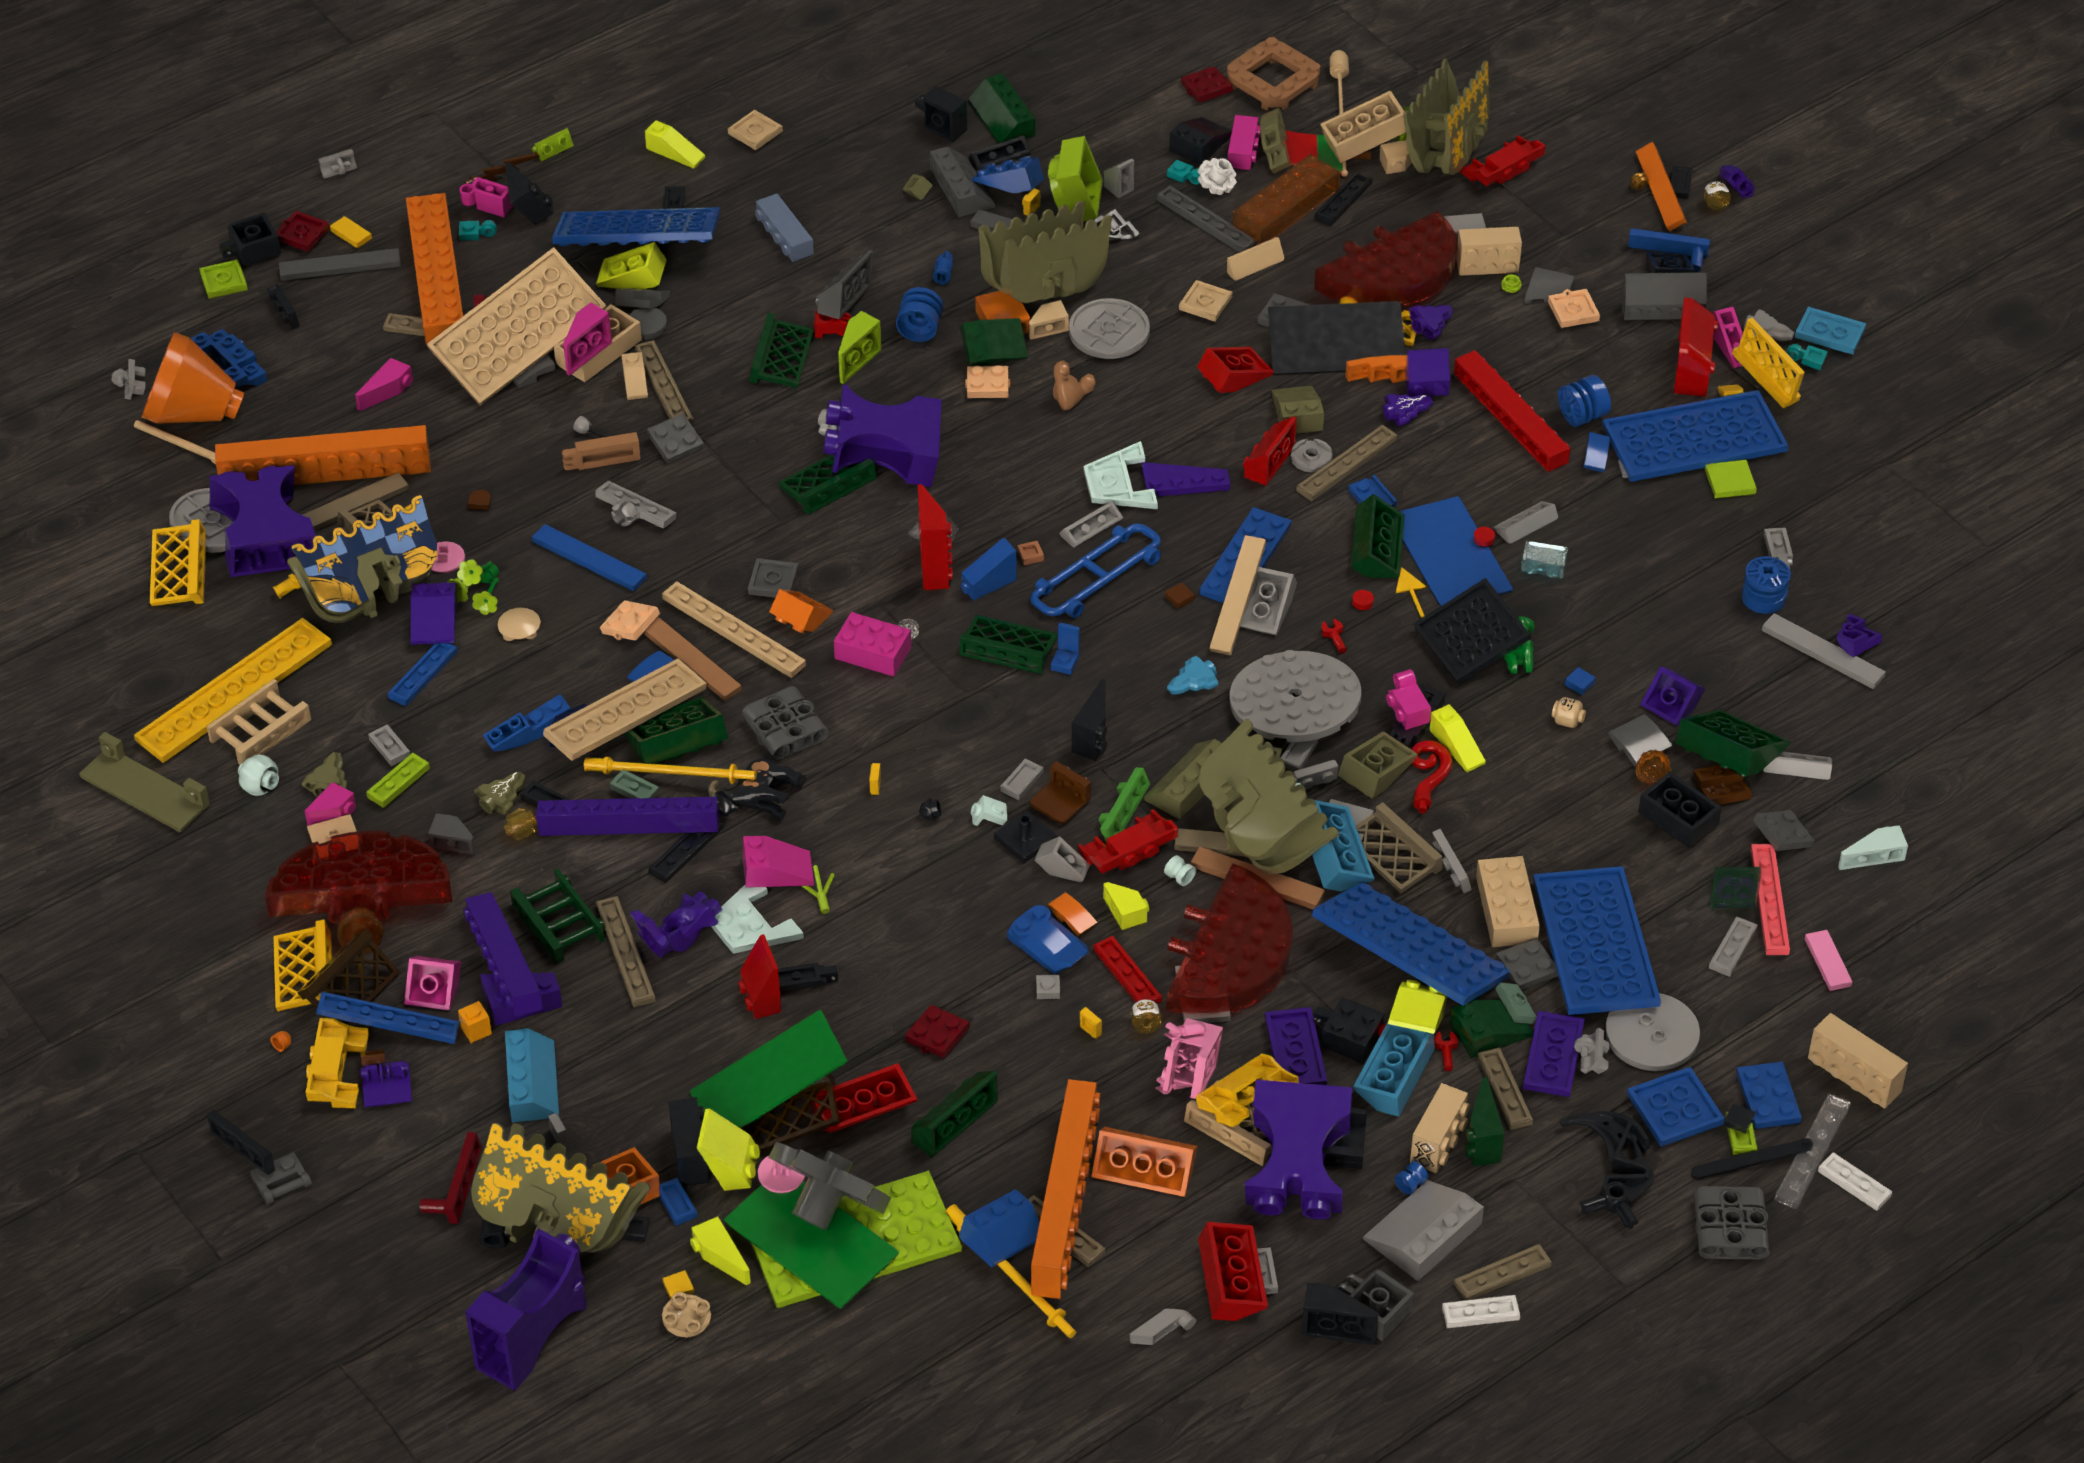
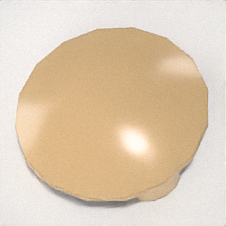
M514 608L502 614L497 626L499 632L503 635V639L506 641L524 638L534 639L537 636V630L540 628L541 621L539 615L533 610Z
M683 1292L675 1293L663 1308L662 1313L663 1324L667 1330L681 1337L698 1335L707 1328L711 1319L708 1301L696 1295Z

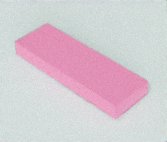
M1828 930L1805 934V941L1829 991L1852 987L1850 975Z

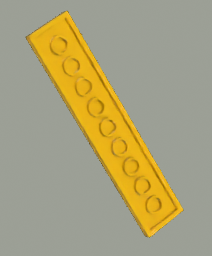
M301 618L134 734L135 741L162 763L166 762L206 734L207 726L254 694L262 686L268 684L273 679L277 683L330 647L332 645L331 639L307 620Z

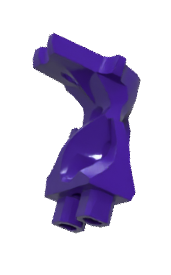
M699 891L693 897L683 894L678 909L662 918L663 922L659 928L653 919L645 916L639 910L632 911L630 915L639 929L638 935L657 956L663 958L671 951L684 952L696 941L703 927L716 926L718 921L715 916L722 911V908L717 900L712 898L709 901L708 897Z

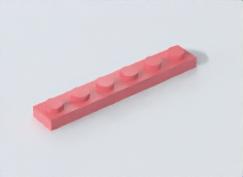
M1752 844L1751 856L1766 955H1789L1790 946L1776 852L1771 844Z

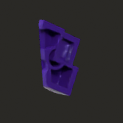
M1848 614L1847 622L1843 623L1842 630L1837 634V641L1847 654L1855 657L1881 643L1882 634L1865 628V619Z

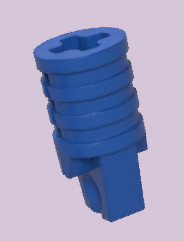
M949 251L937 257L935 262L933 280L941 285L947 284L951 279L953 255Z

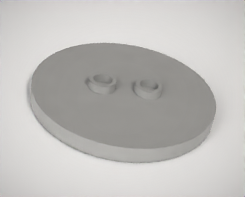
M1106 298L1088 302L1079 307L1069 321V336L1072 343L1082 352L1097 358L1116 359L1129 356L1140 350L1146 344L1150 335V322L1145 312L1135 304L1120 299Z
M209 488L194 490L180 497L170 510V527L190 525L191 520L200 519L206 529V552H224L225 529L233 521L222 513L209 508ZM183 532L178 539L183 542L189 536V532Z
M1660 993V1007L1610 1011L1605 1027L1607 1042L1615 1055L1633 1067L1648 1071H1664L1684 1064L1695 1053L1700 1037L1699 1023L1694 1013L1681 1001Z

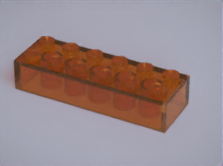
M1310 154L1234 210L1232 225L1256 239L1257 245L1269 241L1339 189L1340 171Z

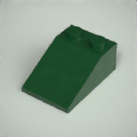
M1020 318L978 320L963 323L960 328L968 367L1028 358Z
M1472 1000L1464 1006L1460 1004L1451 1008L1450 1026L1471 1059L1477 1057L1479 1052L1503 1048L1534 1035L1528 1023L1513 1021L1502 1000Z
M1483 1077L1470 1119V1128L1466 1129L1468 1143H1465V1153L1467 1158H1471L1473 1166L1500 1163L1502 1159L1505 1133L1487 1077Z

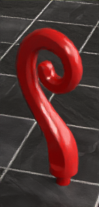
M1431 740L1421 741L1411 748V750L1418 754L1412 765L1419 769L1427 770L1433 768L1437 763L1436 755L1440 758L1438 769L1420 782L1414 792L1413 805L1421 814L1426 813L1427 809L1431 806L1432 791L1447 777L1452 767V758L1449 750L1444 745ZM1423 752L1434 753L1426 760L1419 757Z

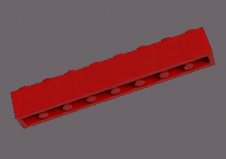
M1474 350L1455 358L1454 375L1547 472L1569 463V445L1557 435L1555 430H1552L1546 424L1545 420L1522 399L1519 393H1516L1510 387L1509 383L1498 374L1496 369L1486 362L1484 357Z

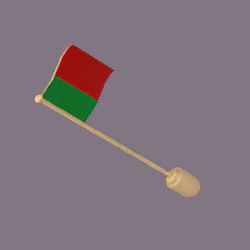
M1337 50L1331 54L1329 64L1331 76L1338 79L1339 112L1342 114V78L1346 77L1349 73V61L1344 51ZM1285 130L1287 140L1285 141L1291 165L1329 170L1341 173L1343 177L1348 175L1346 161L1342 163L1338 161L1323 135L1296 133Z

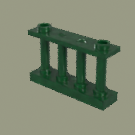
M556 868L554 869V883L529 895L523 894L517 887L510 891L513 908L555 964L564 961L563 951L565 947L589 935L594 934L600 943L603 942L605 926L600 918L597 919L574 890L569 877L566 874L563 875ZM558 890L565 896L539 910L537 908L534 909L532 906L533 902ZM570 904L576 910V912L552 924H545L543 921V917ZM581 919L587 925V927L562 939L554 936V932Z

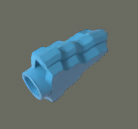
M1194 656L1185 662V666L1179 670V675L1174 677L1168 684L1167 690L1171 694H1181L1188 690L1198 691L1204 688L1210 690L1217 687L1219 683L1216 679V668L1210 660L1203 662L1199 657Z

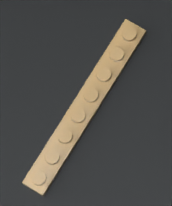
M676 581L662 593L663 600L790 678H793L806 666L805 659Z

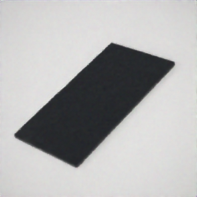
M1399 301L1268 307L1273 374L1345 372L1346 361L1367 357L1405 355L1401 304Z

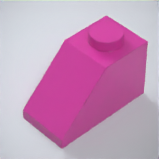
M332 782L305 810L307 826L352 814L356 808L354 793Z

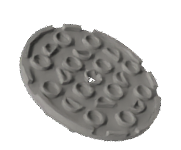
M1286 650L1285 652L1265 655L1241 670L1230 688V707L1235 719L1240 724L1245 719H1249L1253 724L1252 730L1262 735L1263 738L1274 740L1275 737L1285 738L1287 742L1311 741L1329 736L1339 731L1341 725L1346 722L1350 723L1358 713V707L1361 703V685L1353 670L1336 658L1310 651Z

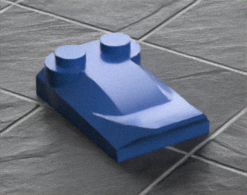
M1036 905L1030 908L1012 923L1007 932V938L1054 975H1058L1066 967L1073 966L1089 953L1088 946L1051 917L1050 910L1043 905Z

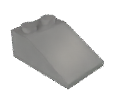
M1259 567L1240 628L1277 636L1292 603L1297 586L1294 574Z

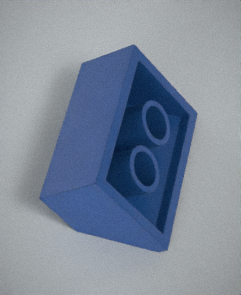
M1015 1189L965 1216L959 1239L993 1267L1035 1244L1040 1223L1033 1204Z

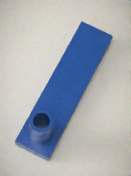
M1631 228L1628 247L1690 255V262L1695 269V273H1698L1702 268L1703 257L1708 258L1710 239Z

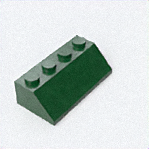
M1003 73L985 78L968 98V102L998 144L1024 136L1025 139L1035 136V117Z
M1372 494L1356 506L1351 567L1367 578H1397L1400 576L1405 515L1375 494Z
M995 1071L977 1072L971 1078L965 1079L957 1090L950 1092L944 1101L938 1106L932 1107L925 1117L913 1124L911 1128L912 1143L931 1158L938 1154L998 1102L997 1073Z

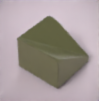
M913 174L904 186L903 191L922 200L932 187V184L923 176Z

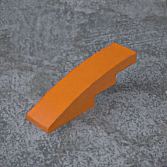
M1387 355L1346 361V378L1348 382L1368 377L1370 382L1390 378L1392 383L1404 381L1407 355Z

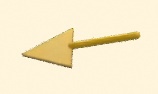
M1401 567L1396 593L1410 591L1419 615L1423 618L1425 615L1414 590L1423 589L1426 586Z

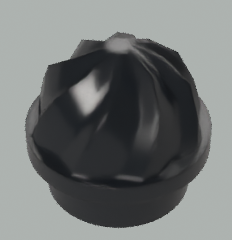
M929 798L921 803L919 812L924 819L933 821L936 820V817H941L942 811L938 799L932 800Z

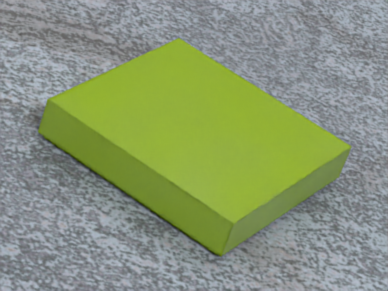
M239 260L199 268L208 299L248 290Z
M1747 460L1706 464L1705 471L1715 498L1756 494L1757 488Z

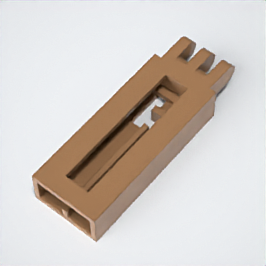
M637 432L575 442V448L562 451L565 470L578 468L583 470L641 460Z

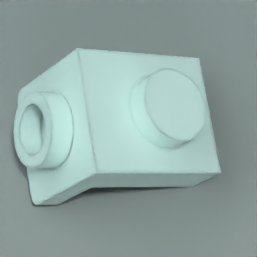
M983 795L971 808L973 825L978 826L985 819L1003 826L1007 821L1006 803Z

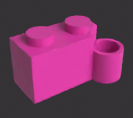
M477 177L472 184H464L460 187L461 203L465 206H472L476 203L477 209L501 217H505L513 207L510 203L508 186Z
M1409 669L1393 674V682L1396 688L1388 691L1386 701L1388 706L1392 707L1395 711L1397 721L1401 722L1406 730L1430 723L1431 706L1416 684L1414 672Z

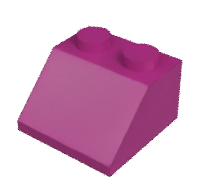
M422 956L409 958L404 1004L450 1010L459 985L461 962Z

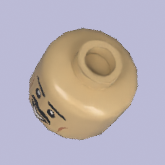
M1567 697L1556 701L1552 710V717L1555 718V722L1558 725L1569 728L1577 727L1579 722L1583 723L1586 716V710H1583L1581 701Z

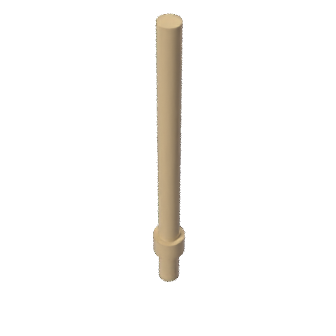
M135 421V428L212 460V463L216 464L215 452L142 421Z

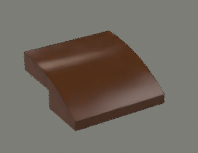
M1714 765L1693 770L1701 793L1718 805L1752 799V791L1743 780V776L1738 775L1737 771Z

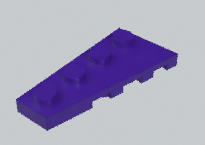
M1142 462L1141 468L1145 489H1154L1156 496L1230 490L1227 469Z

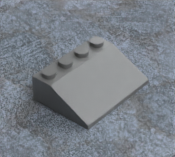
M1427 1180L1364 1235L1363 1240L1415 1280L1419 1281L1482 1224L1484 1207L1466 1193Z

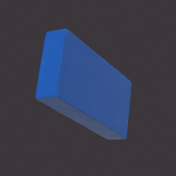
M678 1178L659 1185V1198L675 1226L698 1217L695 1207Z

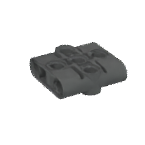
M794 686L747 705L742 711V717L756 734L757 742L765 746L775 760H782L819 744L829 735L828 728L815 713L813 703L806 700Z
M1703 1186L1694 1191L1695 1231L1698 1236L1699 1255L1708 1259H1764L1769 1256L1768 1214L1765 1210L1764 1191L1757 1187Z

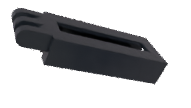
M1420 684L1419 689L1431 706V712L1442 708L1445 703L1446 693ZM1396 719L1389 735L1394 739L1397 738L1396 740L1400 743L1405 741L1404 745L1409 748L1411 744L1415 745L1419 742L1430 726V723L1406 730L1403 724Z

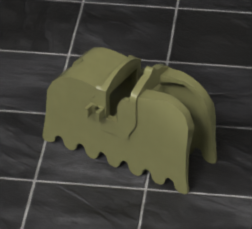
M1078 201L1074 205L1072 212H1070L1068 206L1062 205L1056 216H1054L1052 210L1046 209L1040 220H1038V216L1035 213H1030L1024 224H1022V220L1019 217H1014L1008 228H1006V224L1003 221H998L992 232H990V228L987 225H981L978 227L983 278L992 287L1023 303H1030L1039 299H1055L1086 291L1098 280L1105 268L1108 257L1112 216H1104L1098 227L1096 221L1090 219L1086 222L1083 230L1085 202Z
M1245 719L1207 757L1201 767L1199 783L1204 794L1212 802L1217 824L1225 832L1228 842L1226 849L1228 852H1237L1245 855L1263 873L1278 874L1286 872L1302 863L1321 847L1338 837L1339 831L1335 827L1323 830V826L1327 822V816L1324 813H1319V809L1316 807L1317 804L1313 799L1306 800L1307 794L1304 786H1295L1294 773L1292 771L1284 772V760L1281 757L1272 759L1274 757L1272 744L1266 742L1262 745L1264 739L1260 734L1248 736L1253 729V724L1249 719Z

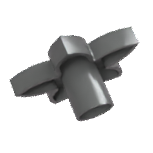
M776 1142L768 1157L808 1177L792 1214L824 1230H827L843 1195L884 1214L891 1199L890 1196L875 1189L873 1184L850 1174L849 1172L854 1163L827 1150L823 1160L801 1149L796 1150Z

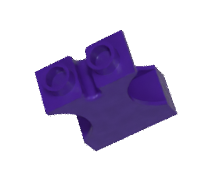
M843 384L840 401L829 400L825 424L836 426L835 430H826L823 454L834 455L832 472L837 473L848 465L871 459L874 464L882 465L899 474L908 484H922L923 486L932 487L939 458L942 399L916 396L911 401L903 404L880 405L864 400L856 395L848 385Z
M293 465L265 467L258 471L257 481L247 480L244 472L236 473L229 471L220 475L209 476V508L222 513L233 521L225 529V561L230 577L291 569L287 561L289 558L296 557L291 549L292 545L301 543L307 549L313 548L312 540L316 535L311 519L296 513L286 505L294 498Z
M1256 1079L1253 1104L1254 1126L1264 1133L1273 1151L1266 1166L1257 1175L1245 1181L1246 1205H1254V1210L1260 1214L1279 1215L1283 1212V1208L1287 1207L1288 1197L1292 1194H1297L1301 1197L1302 1214L1308 1218L1323 1220L1330 1218L1332 1212L1342 1213L1343 1189L1338 1187L1327 1174L1323 1165L1326 1154H1322V1148H1329L1339 1139L1350 1134L1352 1087Z
M538 1228L524 1260L515 1273L499 1288L492 1291H483L465 1312L475 1369L514 1391L533 1371L537 1357L554 1328L572 1312L584 1311L586 1309L583 1286L585 1279L581 1273L579 1258L581 1250L571 1237L562 1233L554 1237Z

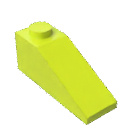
M655 121L645 130L647 150L694 169L705 159L704 153L669 125Z
M1450 704L1431 712L1430 732L1449 750L1450 754L1466 772H1470L1486 763L1463 719Z
M719 1217L692 1227L693 1238L690 1239V1243L695 1252L699 1251L703 1260L745 1285L751 1284L749 1268Z

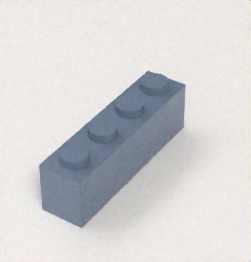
M778 194L756 201L755 216L757 220L764 224L765 230L768 233L770 232L774 242L781 246L785 256H788L794 262L814 254L812 237Z

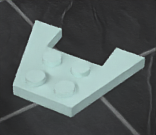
M1141 441L1084 466V475L1092 503L1107 504L1113 501L1115 505L1158 509L1154 489L1133 492L1126 465L1145 462Z
M744 885L721 907L722 911L715 916L718 924L711 927L733 954L752 950L759 936L765 934L769 946L804 939L803 932L792 918L771 928L751 902L768 894L766 887H746Z

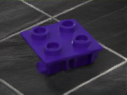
M400 1060V1062H393L391 1065H389V1062H386V1066H382V1063H379V1067L377 1065H365L364 1068H360L365 1108L412 1102L408 1062Z

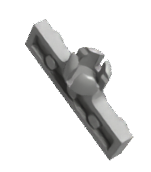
M610 481L596 489L595 497L614 505L612 507L614 510L612 511V518L621 526H629L636 519L640 518L664 529L676 520V512Z

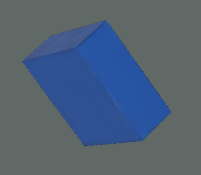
M1578 667L1565 679V686L1583 695L1595 684L1596 677Z

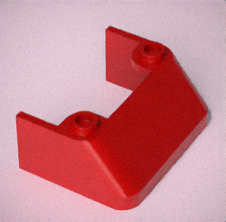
M1684 297L1678 336V341L1680 342L1674 393L1706 397L1710 373L1714 374L1715 361H1711L1713 333L1717 332L1718 320H1715L1714 314L1690 297Z

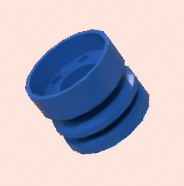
M916 287L906 291L902 297L896 318L898 332L911 341L923 342L932 339L938 330L939 320L943 311L941 297L928 288Z
M1594 374L1579 379L1577 382L1569 383V385H1564L1558 390L1557 398L1561 413L1565 420L1574 427L1588 423L1591 419L1594 420L1608 415L1611 410L1609 392L1604 382Z
M1763 556L1751 560L1747 564L1741 595L1743 603L1757 613L1769 614L1781 610L1785 606L1791 576L1789 567L1775 557Z

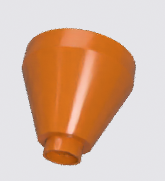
M174 332L141 418L157 424L222 421L223 416L235 419L244 392L234 389L236 382L191 338Z

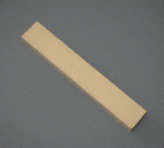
M1247 535L1244 537L1211 641V652L1230 656L1232 654L1266 546V539Z

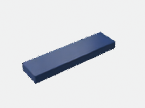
M450 643L434 644L388 692V699L406 707L458 653L457 647Z

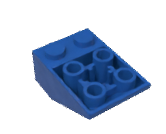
M1031 156L1020 158V161L1017 162L1007 160L998 166L995 163L985 165L984 169L977 171L978 174L972 178V181L1014 194L1032 190L1044 180L1039 158L1031 159Z

